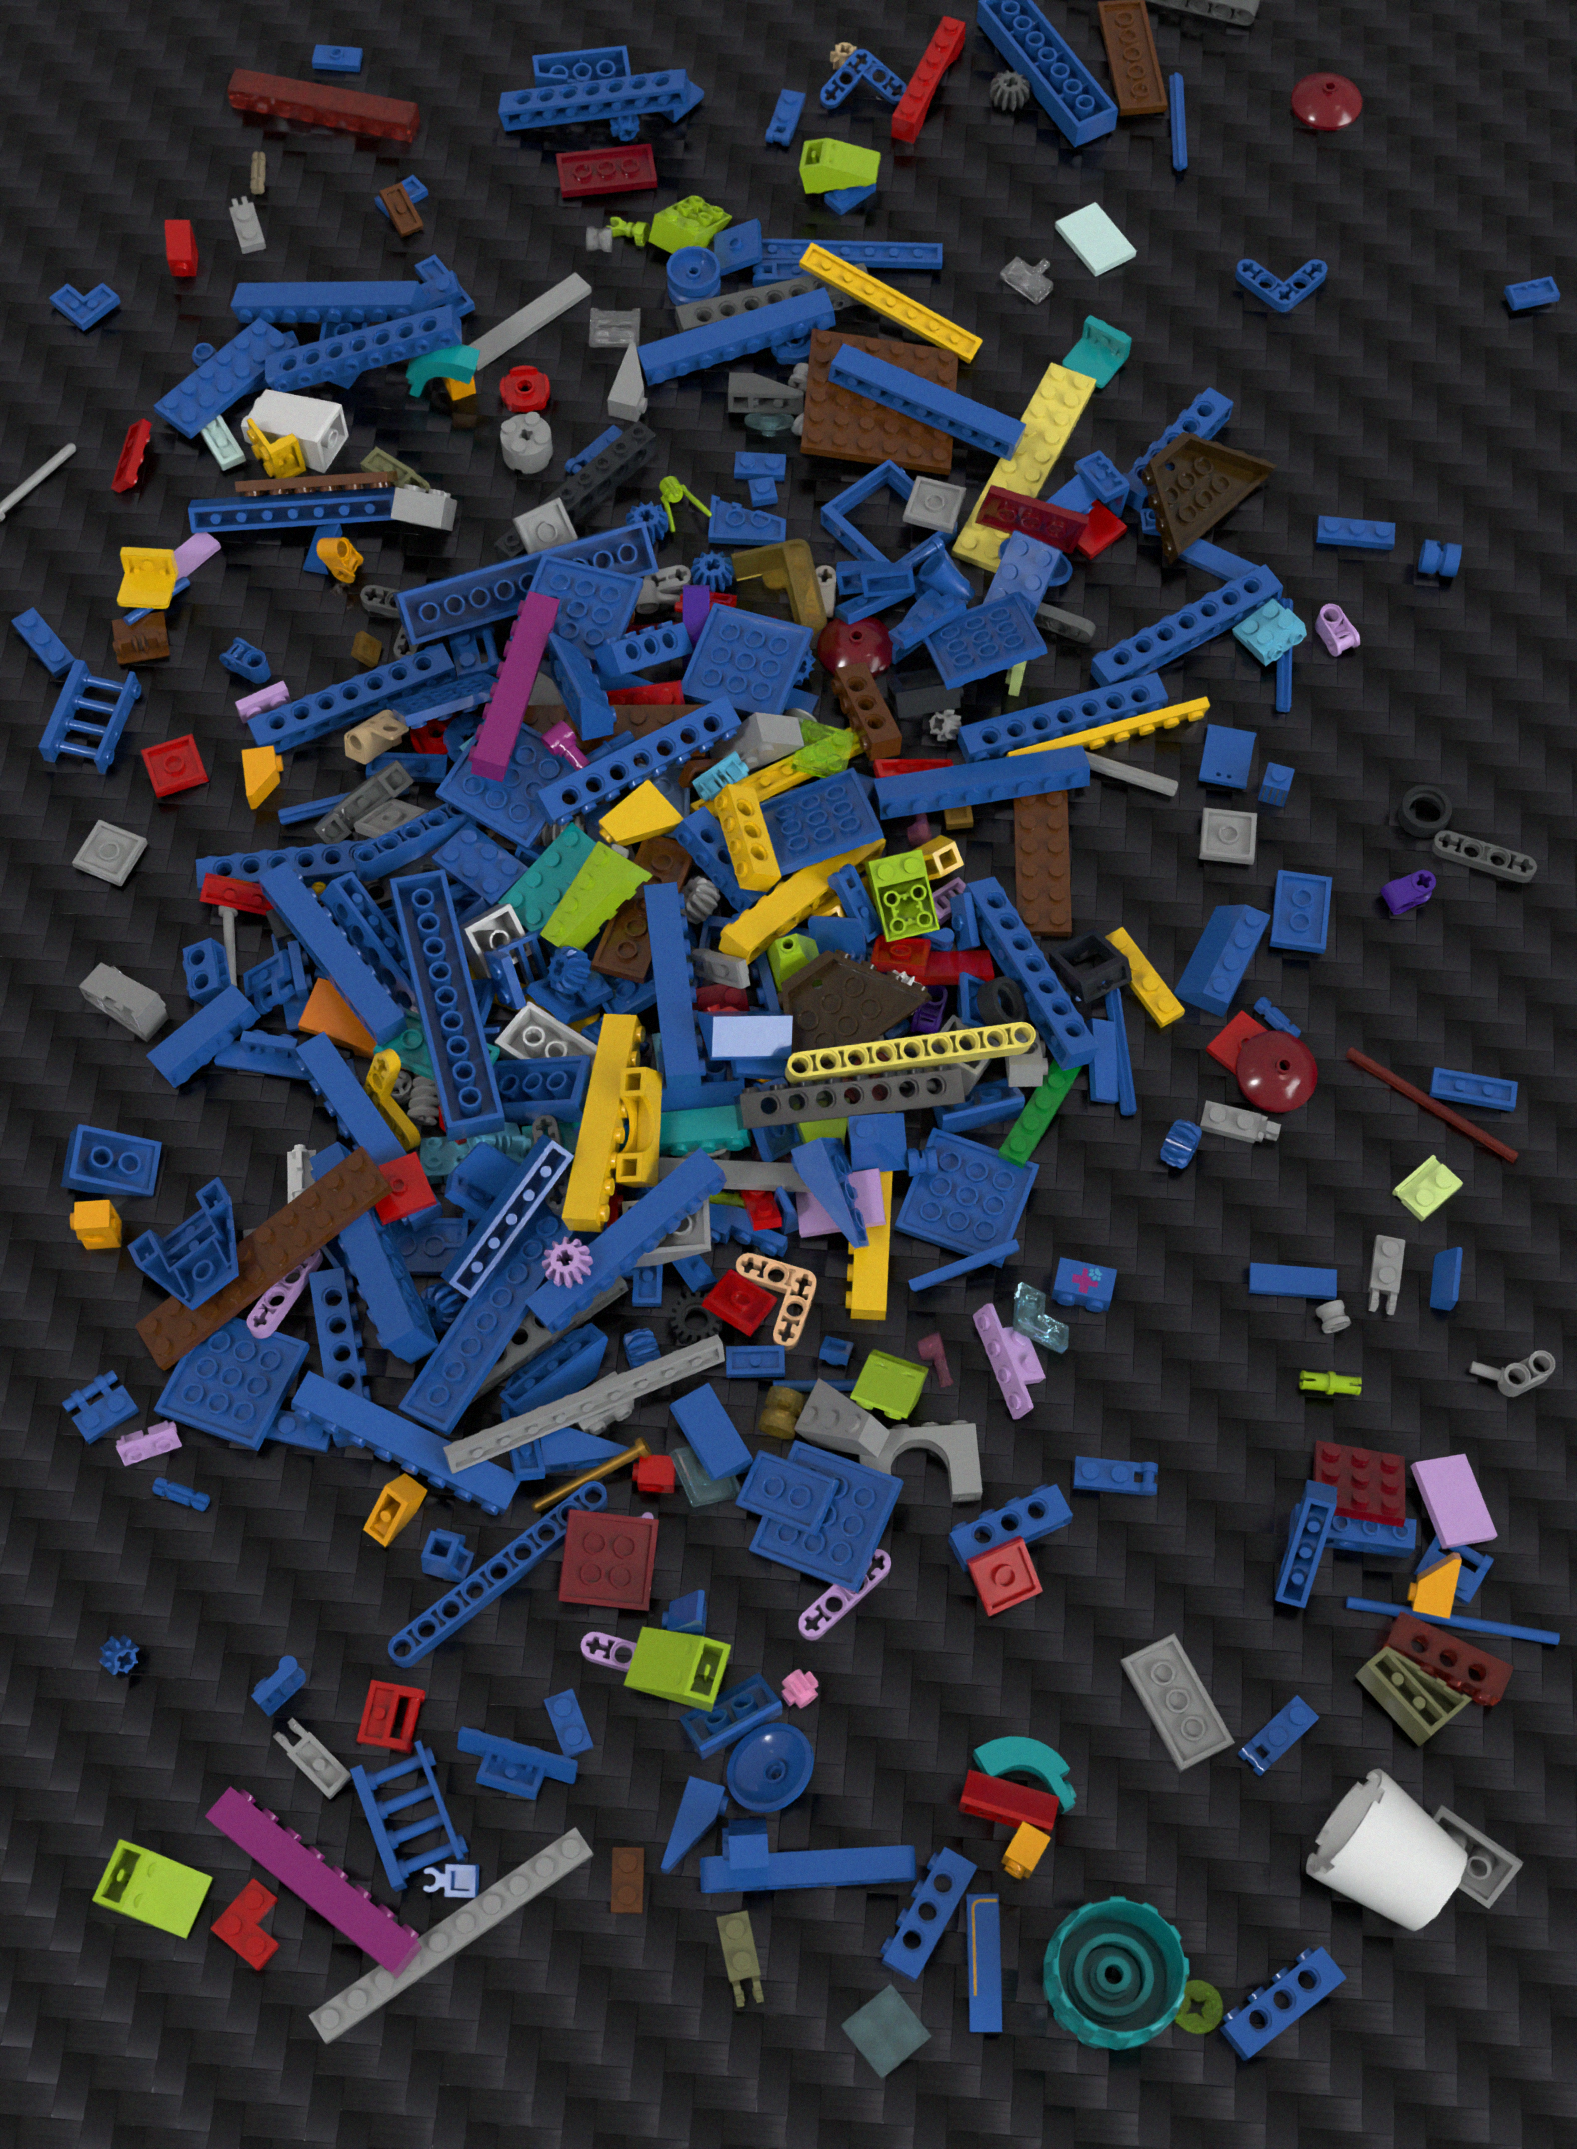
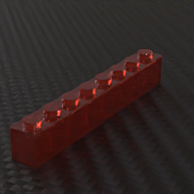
M236 68L227 88L232 107L412 142L420 122L418 104L239 68Z

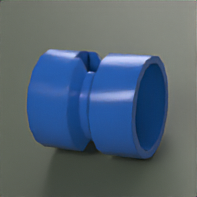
M1424 539L1419 558L1418 572L1434 574L1438 571L1440 576L1455 578L1461 558V544L1447 542L1442 546L1440 541Z

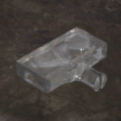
M1016 257L1001 271L1000 278L1035 304H1038L1053 290V283L1042 275L1050 267L1049 261L1045 258L1035 267H1032L1019 257Z

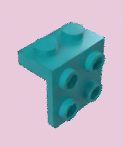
M1089 315L1084 321L1082 338L1063 360L1062 367L1096 379L1095 386L1103 388L1129 357L1132 338L1126 333L1109 326L1104 321Z

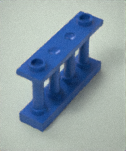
M75 659L39 744L44 760L55 763L58 754L66 752L94 759L99 773L105 774L108 765H111L114 760V750L134 700L138 699L141 693V684H139L135 672H129L125 683L92 676L86 662ZM89 686L121 693L116 705L84 698L82 695L85 688ZM80 708L112 715L107 727L75 720L73 717L76 710ZM71 730L103 737L98 749L65 742L64 739L67 732Z
M421 1741L415 1742L419 1755L378 1772L372 1773L370 1771L366 1773L362 1765L350 1769L388 1879L395 1892L407 1888L405 1878L409 1877V1873L453 1854L456 1855L459 1863H466L463 1854L468 1852L463 1835L456 1836L431 1766L436 1764L430 1747L424 1749ZM423 1766L429 1784L386 1802L382 1800L376 1801L373 1790L378 1789L377 1785ZM434 1795L440 1813L395 1832L393 1829L387 1831L384 1819L388 1818V1814ZM445 1825L450 1839L449 1843L406 1861L403 1859L397 1860L394 1849L399 1847V1843Z

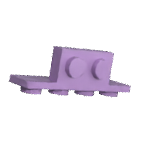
M989 1303L973 1315V1319L1012 1418L1020 1419L1033 1409V1403L1025 1385L1039 1383L1046 1377L1025 1325L1002 1328L994 1305Z

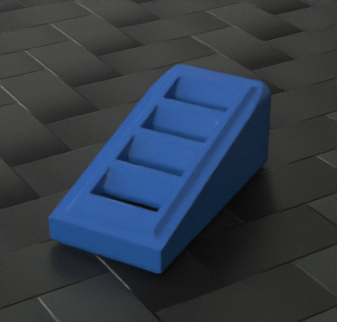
M780 1186L775 1190L774 1200L782 1217V1227H779V1229L785 1235L798 1230L799 1222L798 1213L786 1191Z

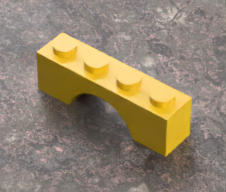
M648 1067L621 1068L620 1098L628 1112L629 1136L625 1148L617 1153L616 1183L631 1188L655 1187L658 1185L663 1073Z

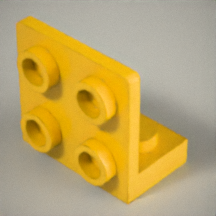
M247 419L249 430L246 433L253 444L251 449L258 460L263 459L265 462L263 463L264 468L270 477L275 476L276 479L293 478L306 471L298 440L293 433L281 437L276 442L270 444L253 419Z

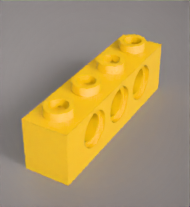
M727 784L714 798V803L740 889L768 892L782 876L755 788Z

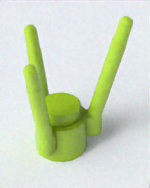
M668 476L660 482L659 489L663 494L661 501L668 515V525L671 532L675 531L669 503L680 501L683 495L708 517L712 516V513L688 491L685 485H680L676 477Z

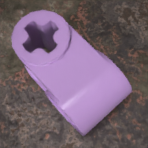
M1335 604L1323 606L1315 623V629L1325 642L1329 652L1333 656H1339L1347 648L1358 647L1360 645L1359 634L1354 626L1351 625L1342 609Z

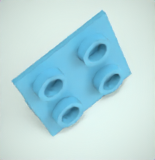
M734 751L692 781V784L701 799L703 798L705 802L709 799L713 801L727 784H733L748 777L747 772L750 770L741 761L737 752Z
M504 1122V1131L467 1138L470 1151L477 1143L483 1141L520 1164L527 1156L526 1150L531 1148L530 1138L520 1134L517 1123Z
M447 1137L421 1138L420 1163L429 1185L442 1183V1176L444 1177V1183H447L448 1175L469 1153L468 1141L458 1145L455 1141L448 1142Z

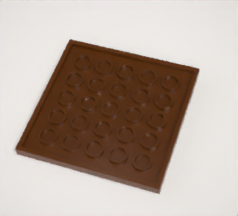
M812 329L800 453L879 465L890 459L899 468L949 475L952 460V435L828 381L831 363L844 343L956 393L958 354L948 349Z

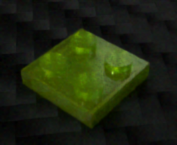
M803 719L800 730L804 747L795 751L791 769L821 778L845 771L855 733Z

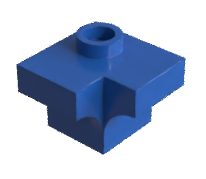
M439 1528L436 1529V1532L431 1530L421 1555L423 1573L459 1583L468 1578L475 1560V1553L464 1548L466 1536Z

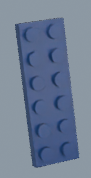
M259 317L153 405L154 411L188 438L192 439L265 377V356L296 348V344Z

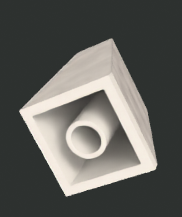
M268 389L264 391L261 397L256 399L254 408L248 416L244 417L241 423L245 442L250 444L252 442L246 433L249 430L247 419L249 418L253 419L270 444L276 442L281 437L293 433L298 440L305 466L322 473L326 472L348 438L342 405Z

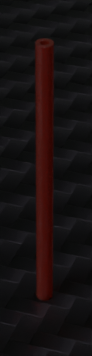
M1351 1047L1347 1052L1346 1056L1512 1163L1518 1157V1152L1357 1049Z

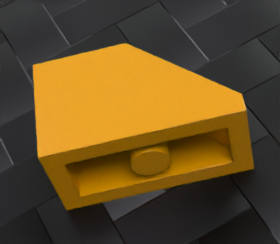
M274 746L242 750L246 795L251 809H256L280 783L279 771H284L282 756L276 755Z
M406 1473L402 1474L385 1485L363 1530L387 1547L415 1515L428 1490Z
M1451 1553L1417 1574L1416 1583L1410 1582L1407 1600L1412 1601L1413 1611L1450 1618L1462 1561L1460 1553Z

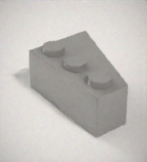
M755 712L742 722L735 737L725 742L721 739L709 751L711 759L724 758L736 751L741 761L749 768L750 771L747 772L749 774L804 747V742L797 717Z
M100 963L79 986L86 1000L147 1042L169 1019L165 1009L166 1004L161 1000L158 993L123 975L114 966L109 967Z
M818 1378L794 1428L813 1446L875 1458L879 1457L890 1434V1431L871 1414L820 1378Z

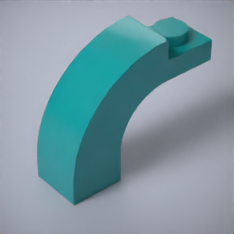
M459 344L410 358L406 378H409L408 383L412 384L409 394L419 398L426 381L434 377H448L469 384L477 366L480 350Z
M1012 1736L992 1740L974 1750L973 1758L983 1774L998 1778L1011 1771L1020 1770L1032 1773L1045 1784L1051 1795L1059 1797L1057 1807L1061 1814L1074 1807L1075 1791L1067 1780L1065 1782L1062 1780L1068 1774L1070 1768L1063 1758L1049 1746L1031 1738Z

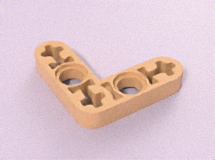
M753 1253L741 1255L736 1262V1272L755 1285L786 1294L774 1327L773 1341L775 1345H784L785 1351L792 1350L799 1342L816 1291L817 1280L815 1275L809 1270ZM749 1262H752L754 1269H751L749 1273L744 1272L743 1266H747ZM762 1265H764L766 1267L764 1269L763 1278H760V1271H762ZM774 1269L781 1270L784 1273V1278L780 1282H773L768 1278L769 1272ZM807 1279L810 1286H805L803 1298L797 1296L799 1292V1283L797 1282ZM797 1303L802 1306L803 1312L801 1315L794 1317L787 1313V1307L790 1304ZM788 1322L792 1324L791 1337L793 1339L788 1338L787 1342H783L782 1336L779 1334L785 1333Z

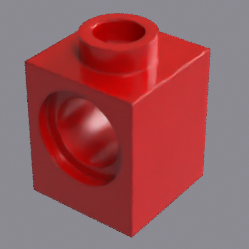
M650 1455L645 1459L640 1456L639 1463H634L633 1481H637L638 1490L674 1493L677 1466L676 1456Z

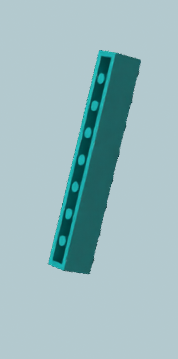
M734 1105L661 1112L659 1155L684 1156L687 1152H695L700 1147L709 1154L720 1149L739 1151L744 1147L751 1146L750 1129L738 1131ZM581 1122L558 1123L561 1129L564 1149L575 1156L578 1139L572 1130L581 1125ZM532 1125L522 1126V1135L531 1140V1148L526 1150L527 1155L535 1145ZM546 1126L543 1133L550 1138L548 1134V1127L550 1126ZM629 1129L625 1131V1141L623 1144H620L619 1152L626 1146ZM574 1157L568 1164V1167H572Z

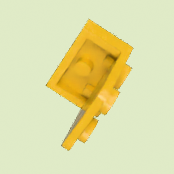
M122 547L120 557L125 574L117 597L118 605L121 607L168 608L179 573L174 551L170 549Z

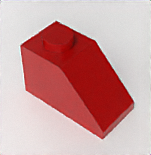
M165 220L167 261L171 275L180 277L196 276L199 252L190 220Z

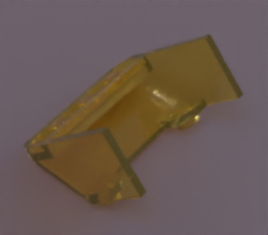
M793 539L731 554L737 581L762 575L764 584L768 588L774 590L787 588L795 624L813 628V637L826 625V610L810 547L806 541Z

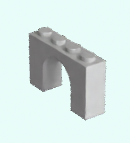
M958 1420L951 1422V1425L939 1426L936 1422L922 1424L921 1427L913 1428L906 1424L895 1425L892 1429H888L890 1434L878 1458L858 1454L859 1464L891 1475V1465L901 1452L914 1447L930 1449L937 1453L947 1466L951 1502L981 1500L982 1483L975 1423L968 1424V1421Z

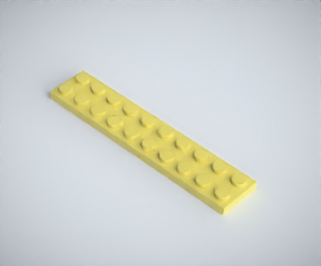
M1054 363L1050 364L1020 422L1026 424L1021 443L1011 461L1000 458L952 549L951 556L996 573L1001 562L998 556V549L1001 543L1011 538L1012 535L975 523L977 513L991 484L1037 499L1096 387V379Z

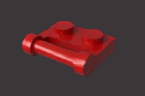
M371 1680L357 1742L393 1749L403 1753H412L414 1743L411 1740L420 1702H424L426 1691ZM400 1697L407 1698L409 1701L400 1738H391Z

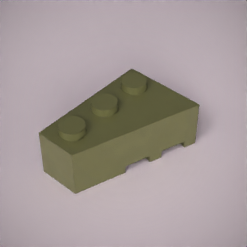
M1386 1646L1368 1661L1355 1676L1418 1746H1421L1469 1703L1472 1698L1465 1694H1458L1445 1686L1446 1682L1439 1678L1434 1679L1421 1671L1420 1666Z

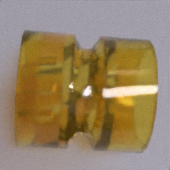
M771 1386L765 1400V1405L768 1409L762 1411L758 1428L773 1437L793 1439L796 1433L794 1428L798 1421L796 1416H800L806 1400L805 1396L790 1388Z

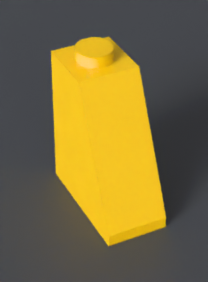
M646 780L598 821L601 829L599 834L608 844L613 842L616 845L626 846L673 832L684 818L649 780Z

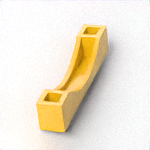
M942 835L914 849H922L929 880L943 877L964 865L955 841ZM865 876L861 879V881L872 902V905L874 906L875 903L870 890L867 876ZM837 893L807 917L808 920L811 916L848 918Z

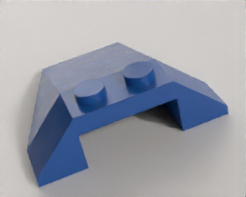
M216 1177L195 1194L202 1209L175 1230L161 1238L149 1229L127 1246L136 1266L192 1311L239 1276L231 1197L219 1177Z

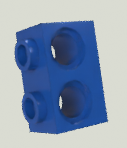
M208 938L183 949V968L188 982L186 985L187 993L191 999L206 1006L231 985L226 947L214 939Z

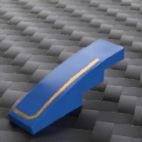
M966 1893L970 2032H1002L998 1893Z

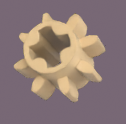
M846 42L835 45V52H830V61L833 62V69L839 70L853 52L857 50V47H853L850 43Z

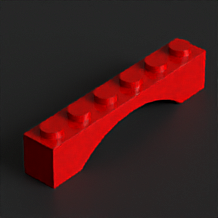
M947 16L943 17L892 116L891 137L914 143L922 128L930 101L944 71L952 61L957 59L964 45L966 22Z

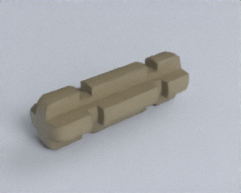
M254 152L252 154V180L250 188L251 192L256 195L264 193V166L266 165V158L263 152Z

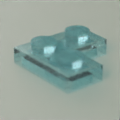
M1021 1282L1015 1288L1013 1330L1062 1354L1068 1348L1069 1326L1045 1315L1046 1294Z

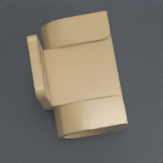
M383 710L346 732L344 736L345 754L347 757L366 765L383 752L402 742L401 735L406 733L409 728L398 721L392 711Z

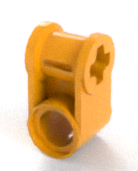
M344 537L321 538L318 541L317 554L319 558L328 566L338 580L352 583L355 579L354 573L357 567L364 561L362 555Z

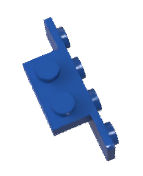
M272 934L274 954L276 955L283 951L290 955L292 979L285 982V987L289 984L293 985L296 993L290 997L288 1002L283 1004L288 1031H299L298 1024L310 998L309 990L314 989L311 973L306 974L305 966L310 965L308 954L305 949L302 950L298 940L287 942L289 950L279 951Z
M261 1030L243 1031L240 1041L233 1040L229 1046L224 1047L216 1054L214 1060L216 1066L312 1080L308 1073L303 1075L295 1063V1060L298 1059L295 1048L300 1046L298 1039L287 1034L275 1036L268 1035Z
M460 1728L457 1749L484 1757L477 1773L476 1783L535 1800L544 1776L574 1784L576 1780L578 1761L570 1759L565 1755L553 1754L543 1751L538 1747L513 1742L508 1738L496 1737L483 1733L478 1729Z

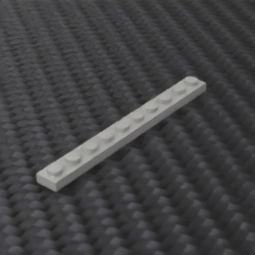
M718 1334L702 1339L698 1343L681 1350H676L657 1360L649 1361L640 1367L622 1372L613 1378L593 1384L589 1388L567 1395L560 1400L540 1406L521 1416L513 1417L504 1423L484 1429L463 1440L455 1441L443 1447L452 1474L721 1363L725 1361L722 1341Z
M576 1827L416 1939L422 1949L398 1978L379 1965L311 2013L309 2017L326 2044L330 2043L592 1857V1851Z

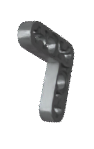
M377 585L366 586L360 595L363 607L372 612L400 618L398 609L390 606L395 600L393 593L399 592V590ZM373 595H377V598H373L372 601H369L368 598H372ZM403 625L393 649L396 661L406 656L402 655L401 652H405L408 646ZM423 642L415 645L409 644L410 652H407L406 655L420 652Z

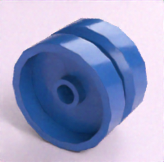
M687 246L677 250L670 256L667 262L668 296L672 303L680 306L720 296V262L717 256L709 249L699 246Z

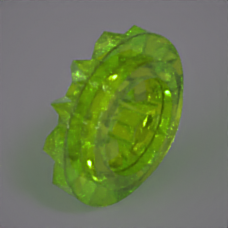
M1191 1980L1186 1982L1184 1989L1185 1998L1175 2016V2022L1188 2032L1202 2034L1211 2031L1217 2026L1223 2013V2004L1219 1993L1212 1985L1204 1981ZM1190 1997L1194 1998L1196 2002L1208 2000L1201 2009L1202 2016H1199L1198 2013L1186 2015V2012L1192 2006Z

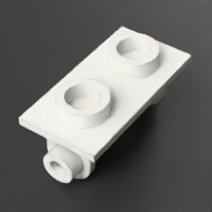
M302 1144L295 1145L294 1150L287 1152L288 1203L315 1183L310 1172L313 1168L309 1158L316 1155V1150H306V1146Z

